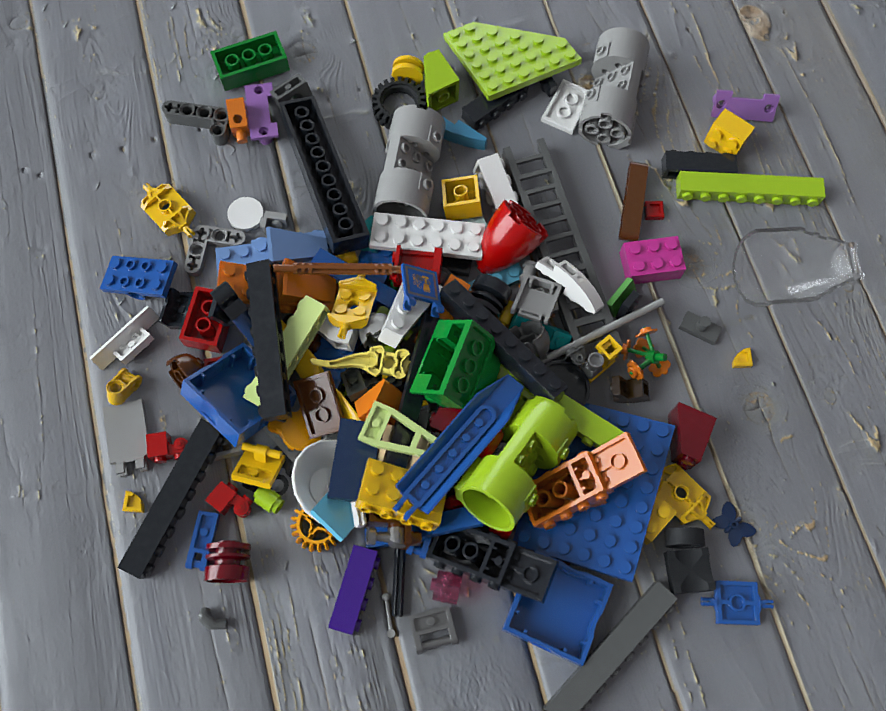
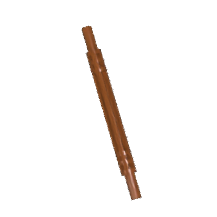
M293 262V264H273V272H293V274L392 275V273H401V266H394L389 263Z

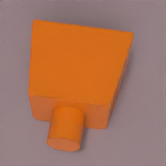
M244 97L226 99L231 132L237 139L238 144H245L248 142L247 136H250V129Z

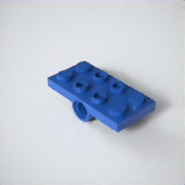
M112 256L100 289L103 292L127 294L138 300H145L146 296L166 298L178 264L171 260Z

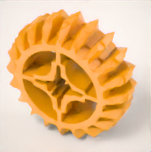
M303 508L301 511L298 509L294 510L298 517H291V520L296 523L291 524L290 528L297 529L292 533V536H299L295 542L297 544L303 542L301 546L303 549L310 545L309 551L313 552L315 546H317L318 553H321L322 546L328 551L330 550L328 545L330 542L334 547L337 545L334 541L335 537L327 529L316 527L311 520L317 521L308 515ZM303 520L310 524L307 537H305L302 530ZM319 533H326L327 535H329L328 537L322 540H312L314 537L316 538V536Z

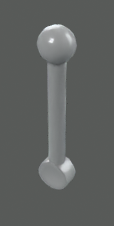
M384 593L382 599L385 601L389 628L387 635L393 638L396 633L392 627L389 605L390 594Z

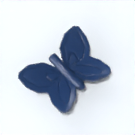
M729 501L723 505L722 515L712 520L716 523L715 527L725 529L724 533H729L728 539L733 547H736L741 542L742 537H751L756 533V529L746 522L739 523L742 521V518H736V510Z

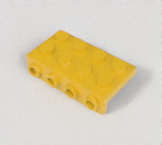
M369 458L355 507L363 513H375L380 515L381 518L395 519L404 525L419 526L424 531L436 530L441 523L446 494L429 514L417 509L405 521L403 519L404 514L413 504L406 500L403 507L397 512L393 510V507L403 497L395 485L407 473L408 469Z

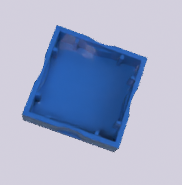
M244 342L224 354L218 361L203 367L184 379L180 393L235 448L269 423L260 417L257 405L243 398L245 388L255 378L254 366H256V358L253 356L252 349ZM289 385L290 402L292 408L297 398V394L295 389H293Z
M535 550V553L559 562L545 602L543 604L516 593L501 630L573 664L583 666L594 638L596 624L604 612L613 584L587 572L575 570L564 562Z

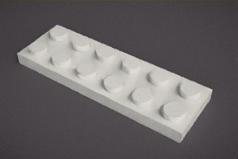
M374 212L369 247L370 249L396 251L397 245H401L403 250L434 252L436 247L443 248V257L481 261V240L485 231V224Z

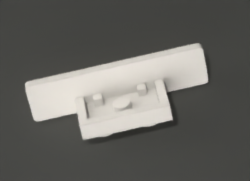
M146 306L90 357V360L101 370H104L116 358L126 366L154 340L146 330L159 319L158 315L149 306Z

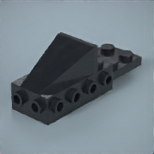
M477 527L435 536L426 556L434 562L433 566L441 570H445V567L452 569L451 573L459 577L465 574L470 576L469 580L478 584L484 582L488 585L487 587L493 590L500 591V588L506 591L509 590L543 604L559 565V562L555 559L518 547L516 541L508 538L506 540L500 539L498 535L492 532L483 533Z

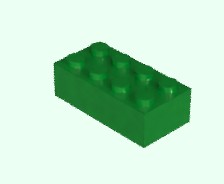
M276 31L210 51L225 91L290 71L286 53Z

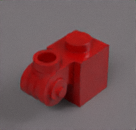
M166 431L146 434L147 458L156 464L166 463L167 460L173 458L178 460L188 441L180 437L172 445L171 435Z
M222 481L205 499L206 502L224 516L234 506V513L241 518H246L250 515L252 510L251 504L254 502L245 494L242 497L236 493L238 489L230 482L226 485Z

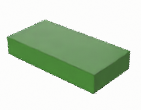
M629 277L625 279L607 302L613 317H616L622 303L632 291H636L634 281Z

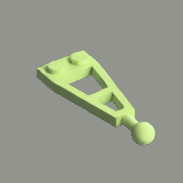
M374 401L358 440L379 449L421 457L426 450L416 448L420 437L431 444L437 437L394 408ZM390 417H393L415 432L410 447L381 441Z

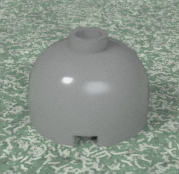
M372 312L367 325L362 329H358V334L364 348L385 344L377 339L388 315Z

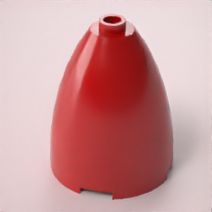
M504 200L483 233L481 240L482 260H477V268L483 274H493L510 268L530 255L548 237V232L541 223L536 224L537 222L530 215L531 213L512 200L509 202Z

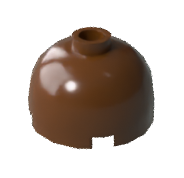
M188 353L178 354L166 363V366L170 365L171 368L168 371L169 375L180 389L184 379L204 367V363L200 358H196Z

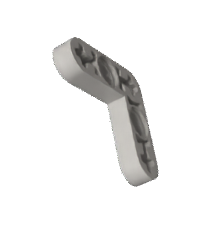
M206 225L197 226L194 229L195 235H192L184 268L189 276H199L203 271L209 245L228 247L247 244L245 234L239 230ZM205 232L206 235H202V238H200L199 234ZM222 233L225 235V238L221 241L215 239L218 234ZM238 237H241V240H239L238 243H236L235 240H237ZM201 247L203 251L200 254H194V249ZM195 263L197 268L191 270L190 267H193Z

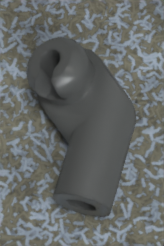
M204 607L198 614V620L208 630L227 629V618L215 619L211 615V609Z

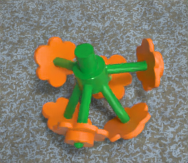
M651 327L640 329V333L635 335L638 339L633 349L630 348L631 339L627 340V343H623L621 354L624 355L623 360L627 359L629 352L634 353L637 358L645 357V361L640 365L633 360L627 363V370L631 378H636L637 380L644 379L643 369L649 366V371L653 372L654 377H660L662 374L666 375L668 373L671 363L667 360V354L654 350L650 334L658 331L657 329H651Z

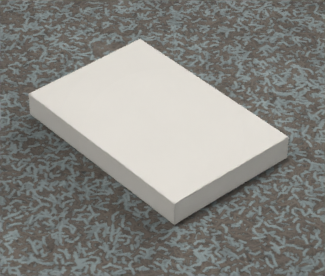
M563 79L541 117V122L572 135L580 121L585 95L588 90Z

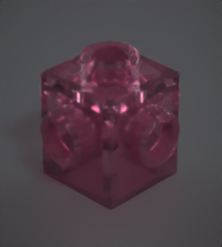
M438 570L437 578L432 577L430 590L434 591L432 600L457 605L462 577L448 571Z

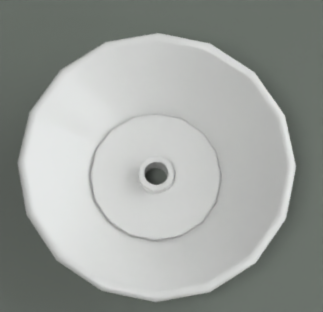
M319 440L305 447L295 459L291 478L294 495L303 510L318 523L320 522L309 512L329 490L328 486L330 484L337 440Z

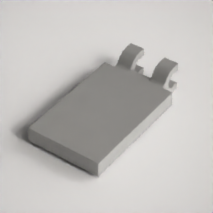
M137 399L121 405L102 408L109 461L111 465H115L116 474L120 475L121 478L129 476L127 463L135 461L136 469L141 473L149 471L146 459V434H149L144 401Z

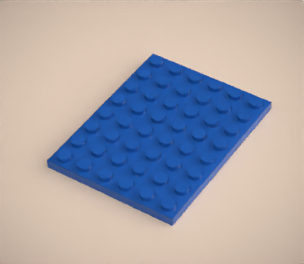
M586 403L585 408L623 432L630 433L647 472L613 489L614 492L608 495L606 504L591 507L581 512L577 511L573 513L572 518L565 521L560 520L556 522L555 527L548 530L533 527L528 512H524L519 519L513 540L518 543L517 546L532 552L538 550L558 560L633 583L675 425ZM576 436L568 447L570 451L565 460L562 459L560 464L575 458L577 454L583 451L591 452L596 448L594 446H586L581 442L582 439ZM559 465L552 469L539 468L532 480L543 476L545 472L559 467Z

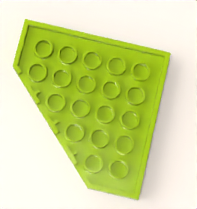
M471 22L443 33L444 40L488 101L582 64V58L563 37L478 22Z

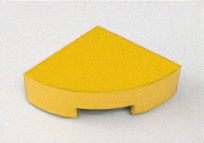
M751 348L743 349L734 357L732 368H751L753 366Z
M126 491L122 511L145 513L144 503L138 495L131 491Z

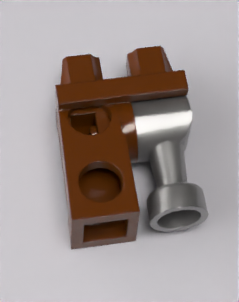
M366 513L367 545H374L376 541L387 542L391 548L407 550L409 546L421 544L422 533L413 532L411 526L415 525H404L395 519H384L378 514ZM374 527H388V532H377V529Z

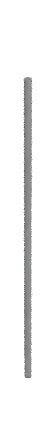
M660 298L547 354V359L542 362L546 364L564 355L572 347L578 348L665 305L664 299ZM437 408V409L431 411V412H430V417L432 416V414H433L434 412L437 413V411H438L439 408Z

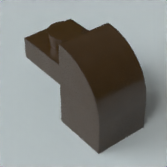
M620 375L612 376L610 390L613 394L614 402L639 403L650 401L649 383L646 380H637L636 378L626 380Z

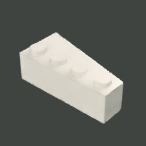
M498 153L477 160L473 169L474 175L477 174L479 176L480 188L486 190L485 199L487 203L494 207L492 208L493 214L504 200L507 202L512 200L518 203L517 193L512 190L511 178L508 174L506 175L504 170L505 163Z
M403 282L377 339L393 348L400 344L431 306V303L416 300V305L411 306V311L404 310ZM438 285V286H439V293H440L441 288H443V287L440 286V285Z

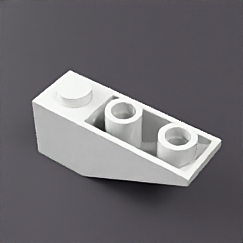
M327 316L318 334L334 348L353 352L359 337L358 329L348 330L346 338L340 339L337 337L340 328L332 325Z

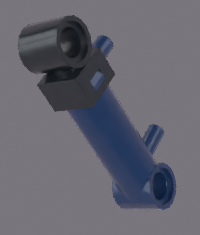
M225 281L211 291L210 294L249 343L254 346V339L250 333L252 320L249 317L248 308Z

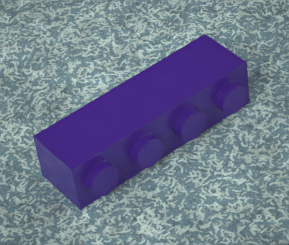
M353 545L328 625L329 629L353 636L355 632H359L362 620L359 617L361 611L366 610L369 600L366 598L368 590H372L375 578L372 577L374 569L378 570L381 558L378 557V551Z

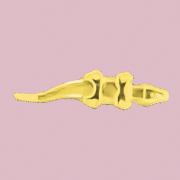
M382 345L371 347L367 352L355 353L335 360L310 359L313 365L332 369L354 367L363 369L374 377L381 374L393 376L396 379L406 377L411 363L409 360L410 353L407 349L388 352L385 351Z

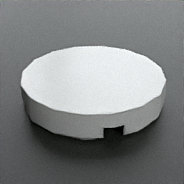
M242 197L233 201L227 211L228 220L236 230L248 232L260 226V219L264 217V210L256 199Z

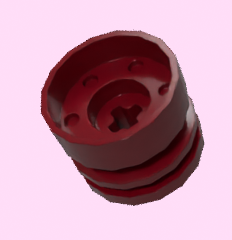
M223 540L206 544V550L215 553L205 555V559L215 561V564L205 567L204 582L243 583L250 580V567L241 565V561L249 560L251 557L249 554L241 553L250 551V544L234 540Z

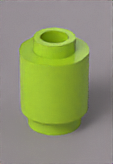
M259 487L253 495L255 498L254 503L269 513L277 514L285 502L282 496L272 489Z

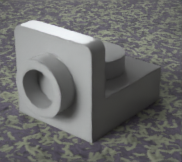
M265 211L264 217L260 219V228H262L264 234L267 235L266 227L288 228L289 219L287 213Z

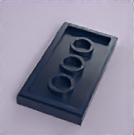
M340 418L327 499L356 502L358 499L367 460L369 458L376 459L378 448L358 440L365 421Z

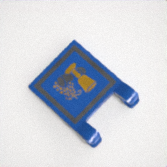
M402 263L403 309L411 311V306H415L416 300L431 303V316L439 318V313L444 312V306L440 300L437 272Z

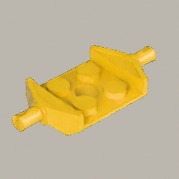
M145 183L147 187L143 185V189L148 195L142 200L141 208L168 237L184 231L189 238H192L191 234L194 236L195 232L189 226L196 215L193 208L170 184H161L156 188H152L149 183ZM170 204L167 209L162 210L164 205Z
M358 275L357 277L338 282L339 291L332 312L328 313L327 316L332 325L340 328L337 335L340 339L346 338L348 330L362 329L368 323L378 290L375 283L365 279L366 275ZM357 305L355 309H350L351 306Z
M677 463L664 467L657 494L677 511L675 516L681 521V525L699 520L710 530L716 524L707 516L708 513L706 512L711 496ZM677 488H683L685 490V498H680L677 496Z

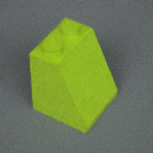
M439 49L428 52L423 56L426 108L429 107L438 111L459 100L460 80Z

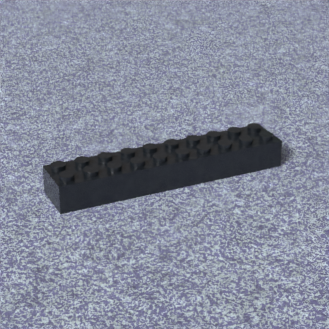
M309 96L280 102L281 120L332 254L336 256L369 248L370 233L315 97Z

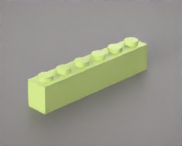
M307 295L299 301L296 312L288 319L287 326L283 331L288 380L326 320L327 314L330 313V310L324 304ZM255 376L252 383L248 384L245 388L243 398L259 406L260 397H258L256 392L258 378Z

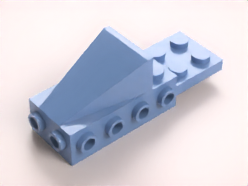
M266 227L267 238L259 237L251 240V244L215 248L217 276L220 261L246 265V263L269 259L273 264H282L285 258H289L297 263H310L320 248L329 252L330 246L323 230L302 233Z

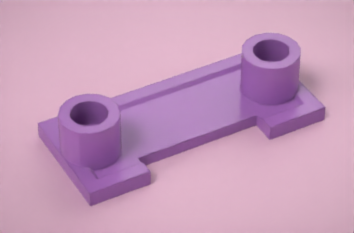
M272 82L245 86L251 141L259 140L264 145L272 143L273 138L279 137L277 122L271 123L268 98H273L270 93L273 90Z
M717 89L716 94L712 98L713 108L711 117H718L726 108L743 120L773 122L780 95L764 93L762 99L732 97V90Z

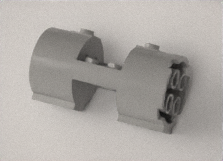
M626 27L611 28L603 32L598 39L592 65V75L595 81L593 89L588 90L585 95L578 131L581 137L591 144L598 145V142L609 144L608 147H615L617 150L631 145L637 118L638 103L636 96L638 88L644 85L650 49L648 39L637 30Z
M404 105L395 110L385 149L387 157L384 171L379 178L371 215H374V212L428 218L434 189V181L431 180L433 164L440 158L446 124L444 118L437 111L429 107L427 110L416 108L417 105Z

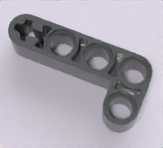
M172 100L163 103L162 111L169 123L209 129L216 145L223 146L228 143L231 129L226 108Z

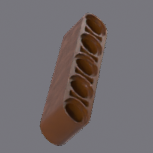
M630 161L619 240L633 242L639 239L649 164Z

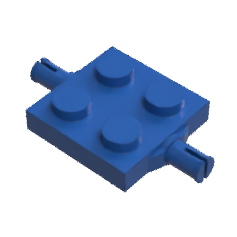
M715 580L716 590H714L713 598L701 597L700 601H709L700 602L701 606L714 607L716 624L760 625L761 608H774V605H769L774 603L773 600H761L758 594L757 582Z

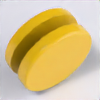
M402 55L394 60L392 77H394L395 81H398V77H402V81L405 80V77L409 78V83L414 80L416 85L423 81L424 66L420 59L410 55Z

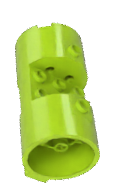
M535 396L534 399H527L526 401L520 399L509 421L501 429L504 433L502 440L507 443L498 456L487 455L483 459L480 457L475 459L455 486L456 499L461 501L465 508L485 525L499 531H511L524 512L526 513L538 500L537 485H535L530 476L533 477L537 468L552 469L556 465L558 466L562 459L565 460L570 451L568 447L578 433V427L574 418L570 419L564 413L566 409L551 399L541 396Z

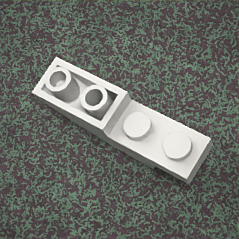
M548 256L537 261L535 268L540 270L543 275L555 280L556 283L562 284L565 287L563 294L571 301L584 307L587 312L595 314L604 307L593 285L568 261L563 260L557 263Z

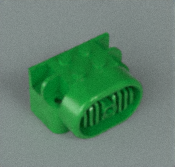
M438 320L410 393L424 395L427 401L437 403L445 408L463 409L477 392L497 380L501 362L493 352L495 348L494 337L474 320Z

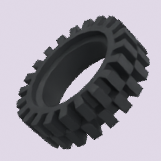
M391 77L390 83L386 79L384 80V85L380 83L378 89L375 88L372 95L373 114L377 122L380 121L381 126L386 125V129L389 130L392 123L393 114L387 112L383 106L385 99L391 94H408L413 98L415 105H417L416 108L426 110V95H424V90H421V86L419 84L416 85V81L412 80L409 83V78L405 77L404 81H402V77H398V81H395L394 77Z

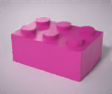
M678 236L625 242L619 252L625 279L627 277L633 279L634 284L680 279L686 271Z

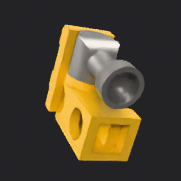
M610 334L596 345L595 348L598 351L591 353L587 361L580 367L586 374L590 384L616 362L615 359L623 349Z

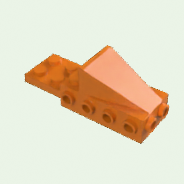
M285 258L282 264H293L294 261ZM220 261L217 287L226 281L243 303L250 305L246 294L248 282L244 275V272L247 271L246 265ZM276 272L281 313L294 314L299 301L304 299L305 295L324 304L330 310V313L332 312L335 294H337L339 287L336 279L329 275Z
M624 432L591 452L583 451L577 454L575 458L561 463L559 467L547 471L543 476L533 480L535 485H537L538 500L527 511L533 527L548 530L555 527L556 522L572 518L573 513L577 511L581 512L591 507L604 505L607 503L608 495L614 492L613 489L647 472L630 433Z

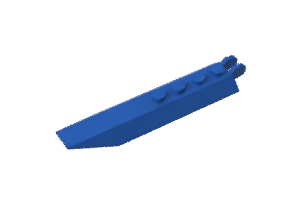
M507 374L477 392L395 485L403 497L393 507V510L395 512L399 511L406 500H408L413 506L404 514L403 519L405 521L417 509L429 514L509 421L524 386Z

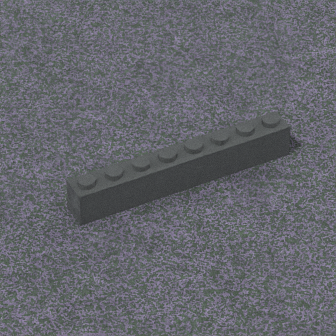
M659 581L654 582L585 659L584 665L579 666L542 708L545 711L586 710L592 703L590 698L595 693L600 694L606 687L604 682L609 677H615L621 670L619 665L624 660L627 662L635 654L633 649L637 645L641 646L648 639L646 634L651 629L655 630L662 623L660 618L665 613L668 615L676 607L674 602L677 598Z

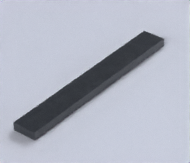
M427 312L422 316L398 412L416 424L418 423L424 395L412 394L410 389L438 320H443L432 317ZM396 420L390 443L410 447L415 432ZM388 450L385 462L406 469L409 455Z

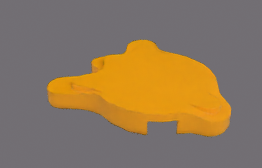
M301 408L296 412H292V418L285 419L286 422L272 421L267 426V429L278 434L284 444L292 451L294 449L303 451L305 447L321 440L322 437L309 438Z

